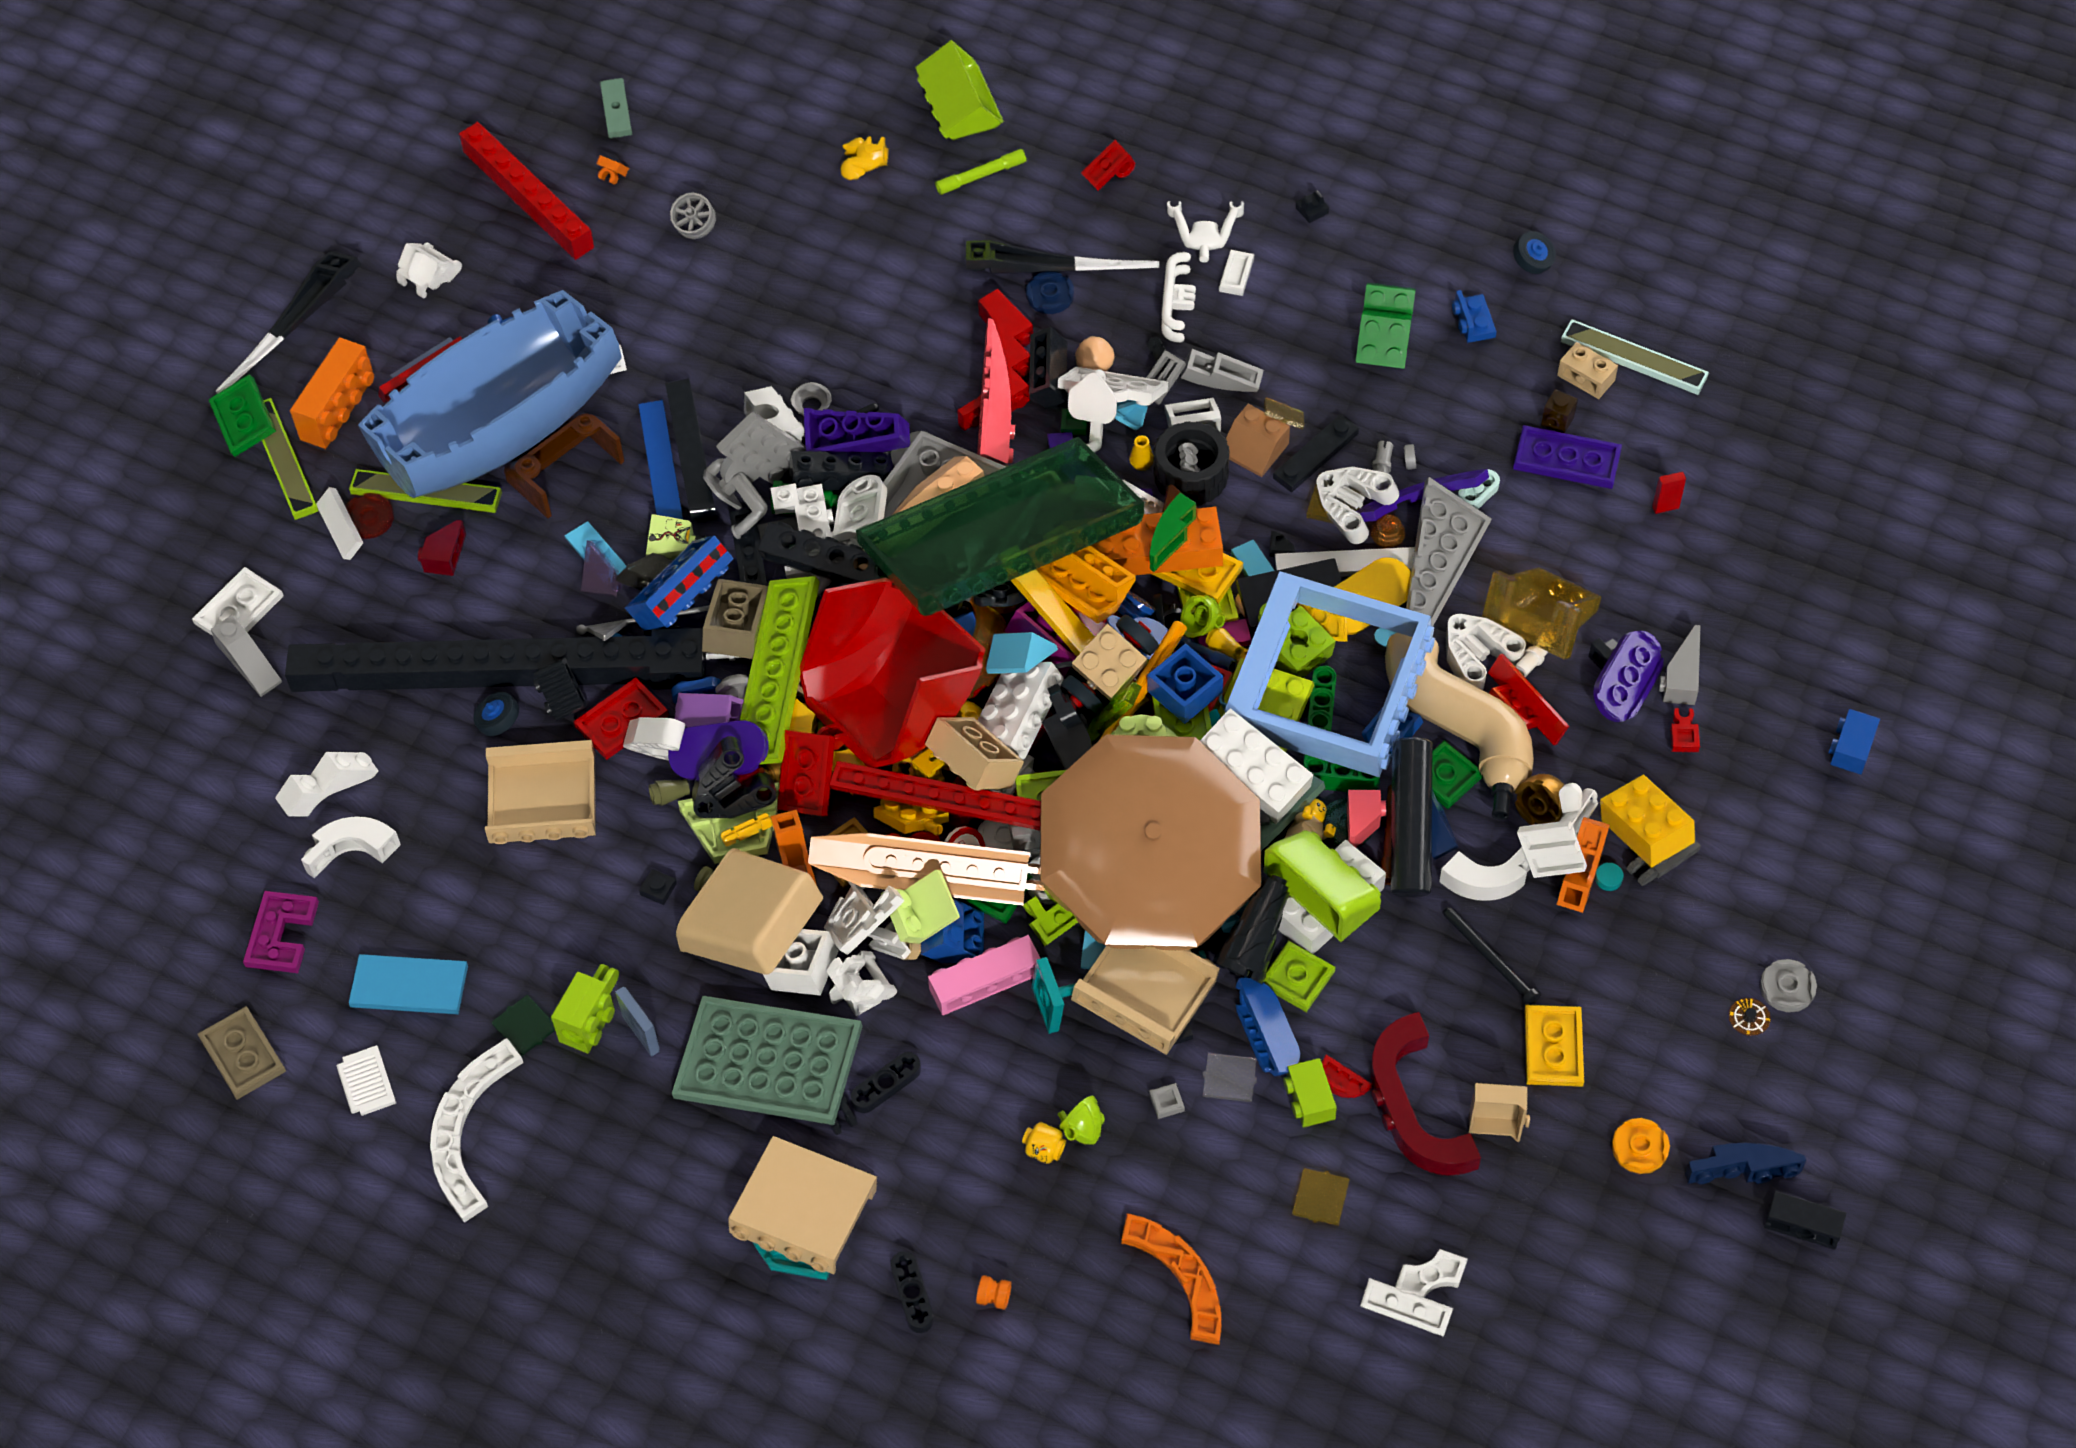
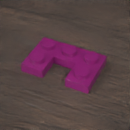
M264 891L243 960L245 967L298 973L305 952L303 944L280 941L286 923L313 925L319 904L318 898Z

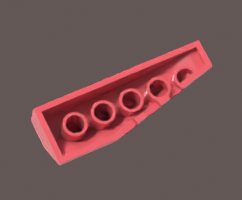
M988 318L985 334L977 454L1003 466H1008V463L1013 462L1014 449L1009 448L1010 439L1014 440L1015 425L1011 424V393L1008 370L994 320Z

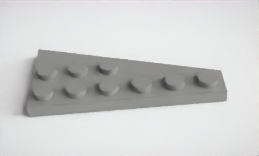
M1430 477L1425 480L1406 609L1431 616V626H1433L1492 519Z

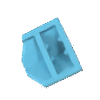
M1133 400L1117 402L1115 419L1132 429L1138 430L1143 426L1148 406L1138 405Z

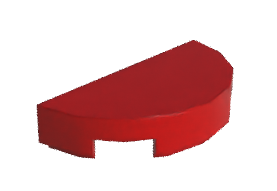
M1325 1054L1322 1066L1333 1094L1342 1098H1356L1364 1095L1372 1088V1083Z

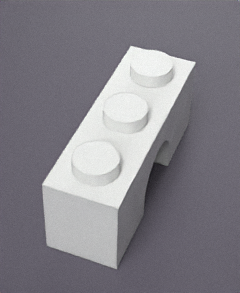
M772 386L744 392V413L746 416L753 411L802 443V437L804 436L802 423L797 421L792 410L785 405L782 396L778 395Z

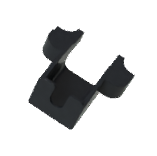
M1057 683L1047 688L1050 694L1049 698L1057 714L1043 720L1042 724L1064 770H1067L1092 748L1097 741L1088 718L1083 713H1079L1076 706L1069 700L1070 696L1067 693L1063 694Z

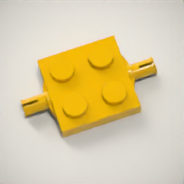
M884 799L880 801L881 806L874 807V818L904 834L925 830L937 836V834L940 835L943 831V827L940 824L949 822V812Z

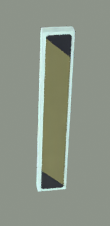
M1572 319L1562 335L1561 342L1573 346L1578 342L1583 346L1589 347L1604 358L1612 360L1614 363L1697 395L1708 378L1709 372Z

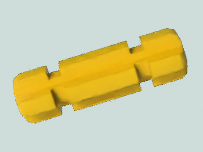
M767 813L756 816V820L754 818L734 826V830L729 828L721 832L722 842L728 847L735 844L737 839L742 841L759 833L760 829L764 831L771 828L772 822Z

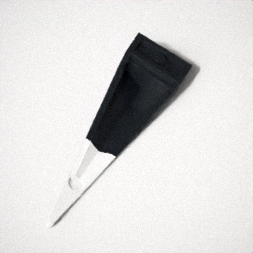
M992 240L966 241V269H972L973 271L991 269V274L1159 268V261L1075 257L1016 247Z
M329 251L313 265L303 284L280 318L244 362L217 388V394L233 385L347 284L345 279L351 277L361 265L357 257Z

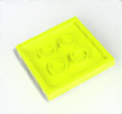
M1240 658V661L1237 665V668L1225 693V703H1227L1229 700V697L1231 695V692L1233 690V687L1235 685V682L1245 660L1243 658ZM1273 669L1258 709L1299 722L1313 690L1314 683L1311 680ZM1220 705L1218 712L1222 718L1225 711ZM1280 747L1283 751L1287 752L1286 748Z

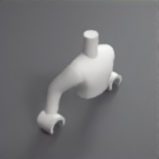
M1168 201L1167 213L1175 218L1185 247L1200 250L1199 260L1201 262H1208L1209 250L1223 248L1226 244L1235 219L1241 217L1244 213V203L1241 201L1239 207H1234L1232 201L1229 203V213L1223 223L1221 232L1218 231V225L1215 222L1199 221L1193 224L1192 230L1189 233L1187 223L1182 214L1180 201L1176 207L1170 206V201Z

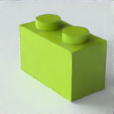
M1320 1058L1288 1066L1289 1072L1287 1077L1283 1078L1287 1094L1291 1093L1294 1100L1291 1105L1295 1119L1300 1118L1302 1127L1335 1120L1337 1107Z

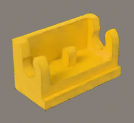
M929 748L911 761L915 776L942 782L946 781L941 769L945 762L936 758L933 755V751Z

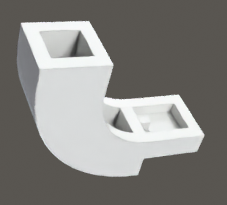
M367 817L342 818L323 826L312 835L316 845L306 851L301 861L306 872L315 878L335 857L344 852L363 851L383 863L401 844L396 831L378 820Z
M1522 847L1506 863L1494 867L1476 864L1458 851L1441 869L1440 883L1454 893L1469 899L1496 900L1507 897L1521 889L1525 884L1526 875L1530 867Z

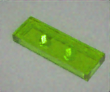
M1136 682L1131 683L1093 717L1087 730L1092 741L1134 705L1142 688Z

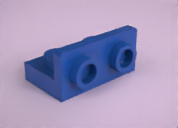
M1461 290L1456 291L1455 300L1452 301V310L1454 315H1458L1459 331L1461 334L1464 333L1467 343L1496 338L1497 331L1484 295L1463 297Z

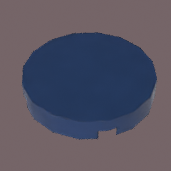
M1043 272L1034 276L1033 280L1027 284L1026 299L1035 311L1043 314L1060 313L1072 304L1074 300V286L1072 281L1068 277L1067 279L1063 277L1061 273Z

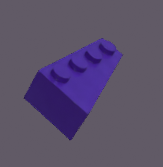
M804 408L806 451L886 452L910 447L909 423L898 413H857L856 411L847 410L846 412H838L830 409H823L821 411Z

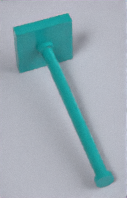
M1203 950L1196 951V955L1206 958ZM1045 957L1036 960L1032 990L1048 1034L1059 1031L1064 1009L1062 998L1072 996L1076 983L1058 987L1049 961Z

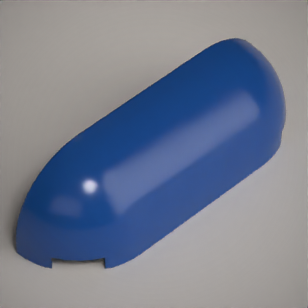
M1239 978L1236 989H1240V1004H1235L1236 1010L1257 1061L1263 1072H1270L1274 1076L1284 1075L1289 1072L1288 1066L1298 1064L1300 1049L1274 991L1265 983L1261 985L1251 978Z

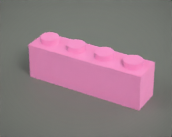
M1029 935L1022 938L1016 937L1007 944L998 948H989L974 958H965L959 961L957 965L947 969L941 968L936 970L932 975L928 976L929 990L943 1016L1032 979L1036 960L1041 958Z

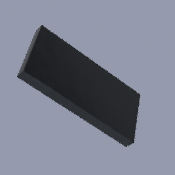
M1335 558L1237 579L1236 585L1249 630L1258 627L1260 608L1268 602L1279 571L1334 587L1342 582Z

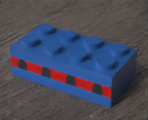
M715 535L692 541L625 609L644 631L659 629L664 626L668 628L678 619L676 615L681 610L685 611L694 604L695 600L693 598L698 593L702 594L712 586L711 581L716 576L720 577L729 569L728 564L734 558Z

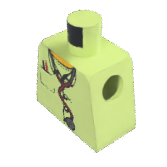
M652 514L646 550L649 569L667 567L692 541L706 538V536H694L692 523L688 520Z

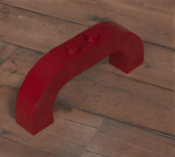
M1420 1012L1394 1021L1379 1036L1374 1047L1371 1064V1081L1374 1089L1372 1090V1097L1377 1107L1381 1106L1384 1113L1382 1121L1386 1131L1391 1130L1398 1148L1405 1157L1426 1171L1440 1175H1461L1479 1170L1481 1156L1471 1133L1451 1139H1441L1429 1135L1419 1125L1397 1073L1396 1064L1405 1055L1427 1048L1429 1034Z

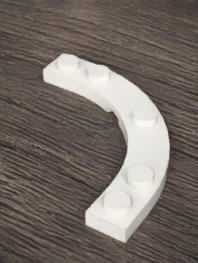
M507 1038L473 1060L459 1073L457 1081L452 1085L448 1093L445 1092L433 1120L430 1149L434 1172L443 1193L464 1223L486 1209L488 1205L464 1169L460 1149L462 1130L466 1117L479 1096L491 1084L523 1063L522 1057Z

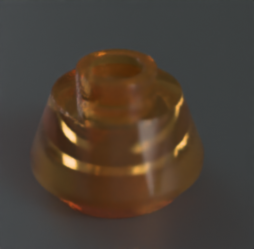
M1387 514L1379 518L1372 525L1371 537L1376 544L1382 547H1395L1403 542L1405 528L1398 517Z

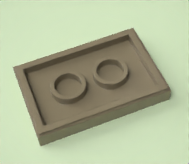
M247 1006L197 1034L236 1100L286 1072Z

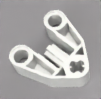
M1347 467L1325 471L1317 478L1316 484L1321 504L1328 518L1347 540L1353 544L1364 542L1369 535V530L1362 516L1350 509L1349 506L1354 509L1361 508L1365 497L1383 505H1390L1399 497V491L1392 476L1385 472Z
M1455 614L1448 620L1446 631L1447 662L1456 677L1481 690L1485 686L1487 671L1480 660L1484 661L1489 654L1496 658L1500 654H1504L1515 666L1524 656L1525 640L1518 634L1488 618Z
M639 717L630 720L623 747L655 758L669 760V750L679 751L686 724L670 718Z

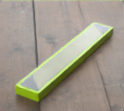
M271 398L263 400L276 432L263 439L262 443L292 515L297 520L318 512L317 505Z
M359 469L355 470L349 488L350 493L353 495L496 513L502 495L501 488L463 483L444 491L412 498L399 487L389 473Z

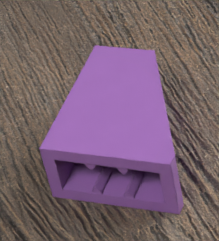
M678 693L675 719L685 723L687 727L740 721L744 700L731 695Z

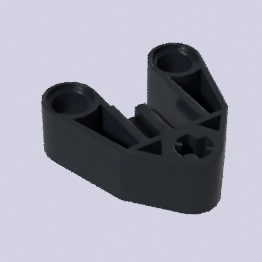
M727 736L723 738L697 771L692 791V801L695 814L701 818H735L769 806L776 799L775 783L770 774L758 773L742 783L738 780L737 775L733 774L744 762L742 743L737 737ZM729 751H735V752H736V753L733 754V755H727V754H726V753L729 752ZM761 788H769L766 791H759Z

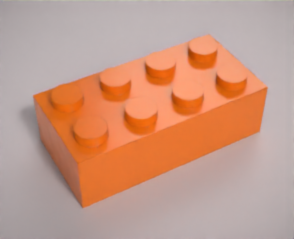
M339 337L290 409L301 441L326 449L330 442L335 440L338 430L343 423L347 422L350 412L355 405L359 404L362 394L367 387L371 386L374 380V373L365 346Z

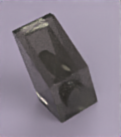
M652 553L629 564L616 576V581L642 591L673 560L663 555Z

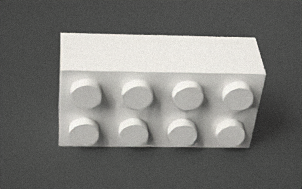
M1231 708L1200 740L1212 754L1260 799V809L1267 813L1270 820L1275 824L1284 817L1311 787L1313 774Z
M1345 840L1335 849L1342 861L1349 867L1353 866L1356 868L1361 878L1368 884L1375 885L1380 892L1384 889L1386 872L1351 843ZM1290 895L1288 896L1279 931L1294 944L1314 954L1334 935Z

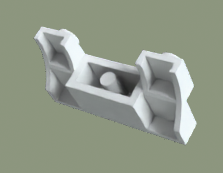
M795 483L771 488L775 514L796 513L799 531L805 529L813 532L820 538H834L833 531L830 530V525L834 524L832 509H826L822 484L796 488ZM814 549L808 555L815 556L820 550ZM784 566L787 579L816 576Z

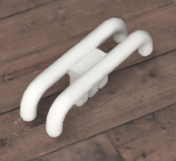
M1179 252L1172 255L1168 259L1165 269L1161 329L1165 338L1177 343L1183 342L1185 337L1182 333L1173 332L1171 329L1183 330L1185 324L1183 321L1172 318V310H1193L1195 305L1196 287L1193 285L1175 284L1176 276L1188 274L1191 270L1188 265L1176 266L1179 262H1188L1191 256L1187 252Z

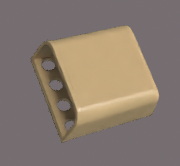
M732 848L722 859L680 919L676 931L679 949L681 952H687L768 975L774 971L819 906L823 895L807 872L740 851L737 848Z

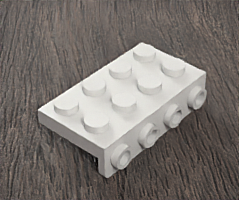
M1040 662L1026 673H1001L977 721L1018 757L1025 759L1042 725V721L1052 705L1047 688L1057 683L1061 687L1063 682L1062 674L1052 662Z

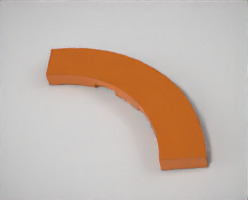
M1127 1213L1122 1244L1146 1251L1163 1262L1173 1272L1182 1285L1189 1301L1192 1316L1191 1339L1219 1345L1221 1335L1219 1299L1213 1279L1201 1258L1182 1238L1162 1228V1225L1144 1217Z

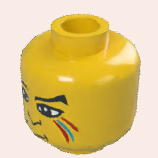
M1039 1122L1033 1129L1027 1128L1022 1143L1026 1144V1155L1043 1163L1050 1164L1053 1160H1059L1065 1148L1066 1140L1063 1139L1061 1130Z

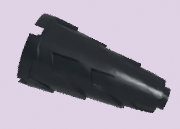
M1272 875L1271 879L1266 878L1265 881L1262 880L1261 887L1246 906L1240 919L1235 922L1221 949L1215 954L1212 961L1215 965L1223 969L1226 967L1235 975L1242 978H1251L1263 985L1266 978V970L1277 941L1276 936L1281 924L1283 910L1290 894L1288 892L1289 887L1286 886L1287 880L1276 875Z

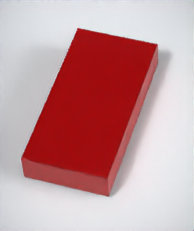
M1684 472L1659 477L1652 506L1655 514L1679 509L1686 482Z

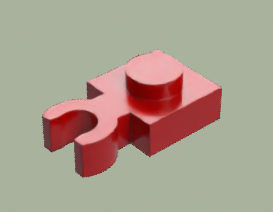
M1679 708L1674 710L1673 721L1675 724H1671L1670 728L1672 752H1699L1698 724H1692L1694 718V710L1692 708H1689L1687 717L1680 716Z

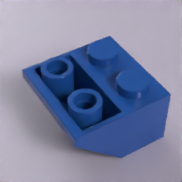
M953 899L960 915L959 919L921 942V954L940 963H958L962 959L981 955L984 952V912Z

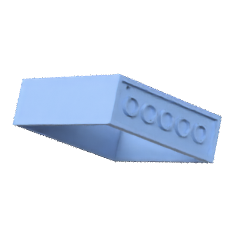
M1279 571L1225 707V713L1231 708L1277 746L1380 777L1382 769L1387 770L1391 760L1389 751L1392 743L1399 739V724L1406 721L1409 708L1406 707L1409 699H1414L1418 687V684H1415L1418 675L1422 676L1426 667L1425 655L1427 652L1431 653L1435 643V638L1432 637L1434 627L1431 626V616ZM1297 603L1413 637L1406 656L1399 663L1369 743L1258 709L1289 631V616Z

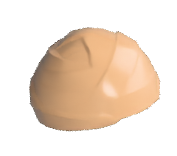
M1091 336L1080 343L1075 353L1076 363L1078 367L1108 371L1114 361V350L1105 339Z

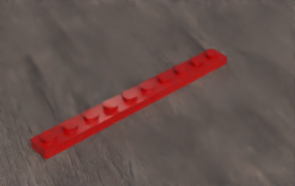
M837 761L829 784L831 789L1040 831L1041 801L983 789L977 791L968 786Z

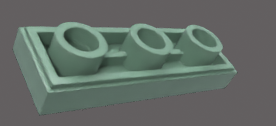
M623 78L600 81L609 138L632 135Z

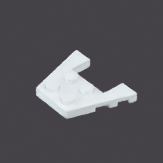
M848 881L851 887L845 899L843 897L839 898L824 926L825 930L829 931L840 951L848 955L905 901L896 889L888 886L877 902L873 904L863 891L865 887Z

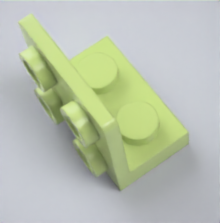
M934 870L905 890L896 889L905 901L890 915L900 942L917 944L925 941L960 917L941 870Z

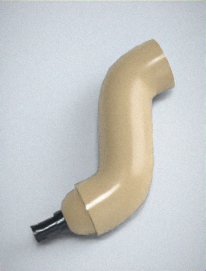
M1395 633L1387 641L1385 662L1390 686L1401 659L1407 654L1413 637ZM1435 640L1431 653L1427 652L1425 655L1426 667L1422 676L1418 675L1415 684H1418L1415 697L1414 699H1409L1406 707L1429 722L1473 744L1480 750L1479 771L1483 775L1487 786L1492 789V796L1494 797L1492 817L1497 820H1506L1509 817L1510 799L1513 798V794L1520 784L1531 776L1533 770V747L1528 728L1517 712L1502 700L1440 668L1437 664L1439 646Z

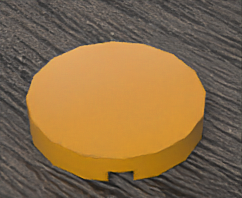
M1644 1118L1630 1119L1624 1122L1615 1131L1612 1141L1613 1155L1618 1163L1628 1171L1638 1174L1652 1173L1661 1168L1667 1160L1670 1148L1668 1135L1665 1131H1662L1658 1124L1652 1120Z

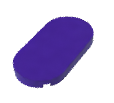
M1633 631L1622 636L1595 682L1593 692L1596 706L1601 714L1611 721L1622 722L1633 718L1640 710L1662 671L1664 664L1663 657L1661 658L1660 654L1662 649L1658 640L1649 632Z
M745 720L688 727L684 729L679 751L669 750L668 759L671 768L677 775L688 780H695L699 767L723 738L733 736L741 741L744 754L743 765L735 770L733 774H749L758 768L761 761L764 762L769 749L768 738L759 726ZM729 751V752H727L726 754H727V755H733V754H735L736 752H735V751Z

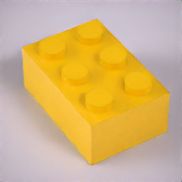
M1644 774L1600 799L1602 822L1610 824L1609 828L1651 868L1695 843L1694 820Z

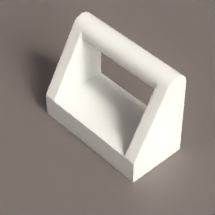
M1214 398L1164 405L1169 428L1177 423L1197 421L1211 425L1214 429L1221 432V415ZM1210 408L1209 412L1176 417L1174 413Z

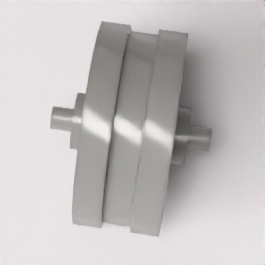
M693 192L678 197L670 211L674 227L686 238H702L714 228L716 221L715 210L708 199L701 194ZM691 201H700L695 208ZM685 204H687L688 207L685 210H682L681 208ZM704 204H707L709 211L700 212ZM678 213L686 216L677 222ZM708 217L707 222L703 224L701 222L702 218ZM689 222L688 231L680 228ZM694 225L701 226V228L693 231Z

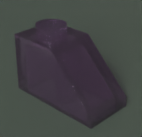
M587 540L581 591L585 594L616 597L617 591L621 590L622 576H619L618 569L598 544Z

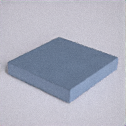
M623 986L615 991L622 1017L650 1056H654L660 1052L653 1024L626 987L624 988Z

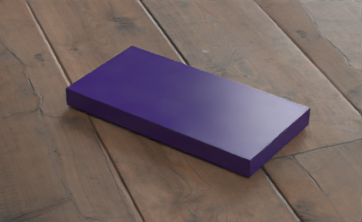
M1523 425L1513 470L1613 489L1622 444Z

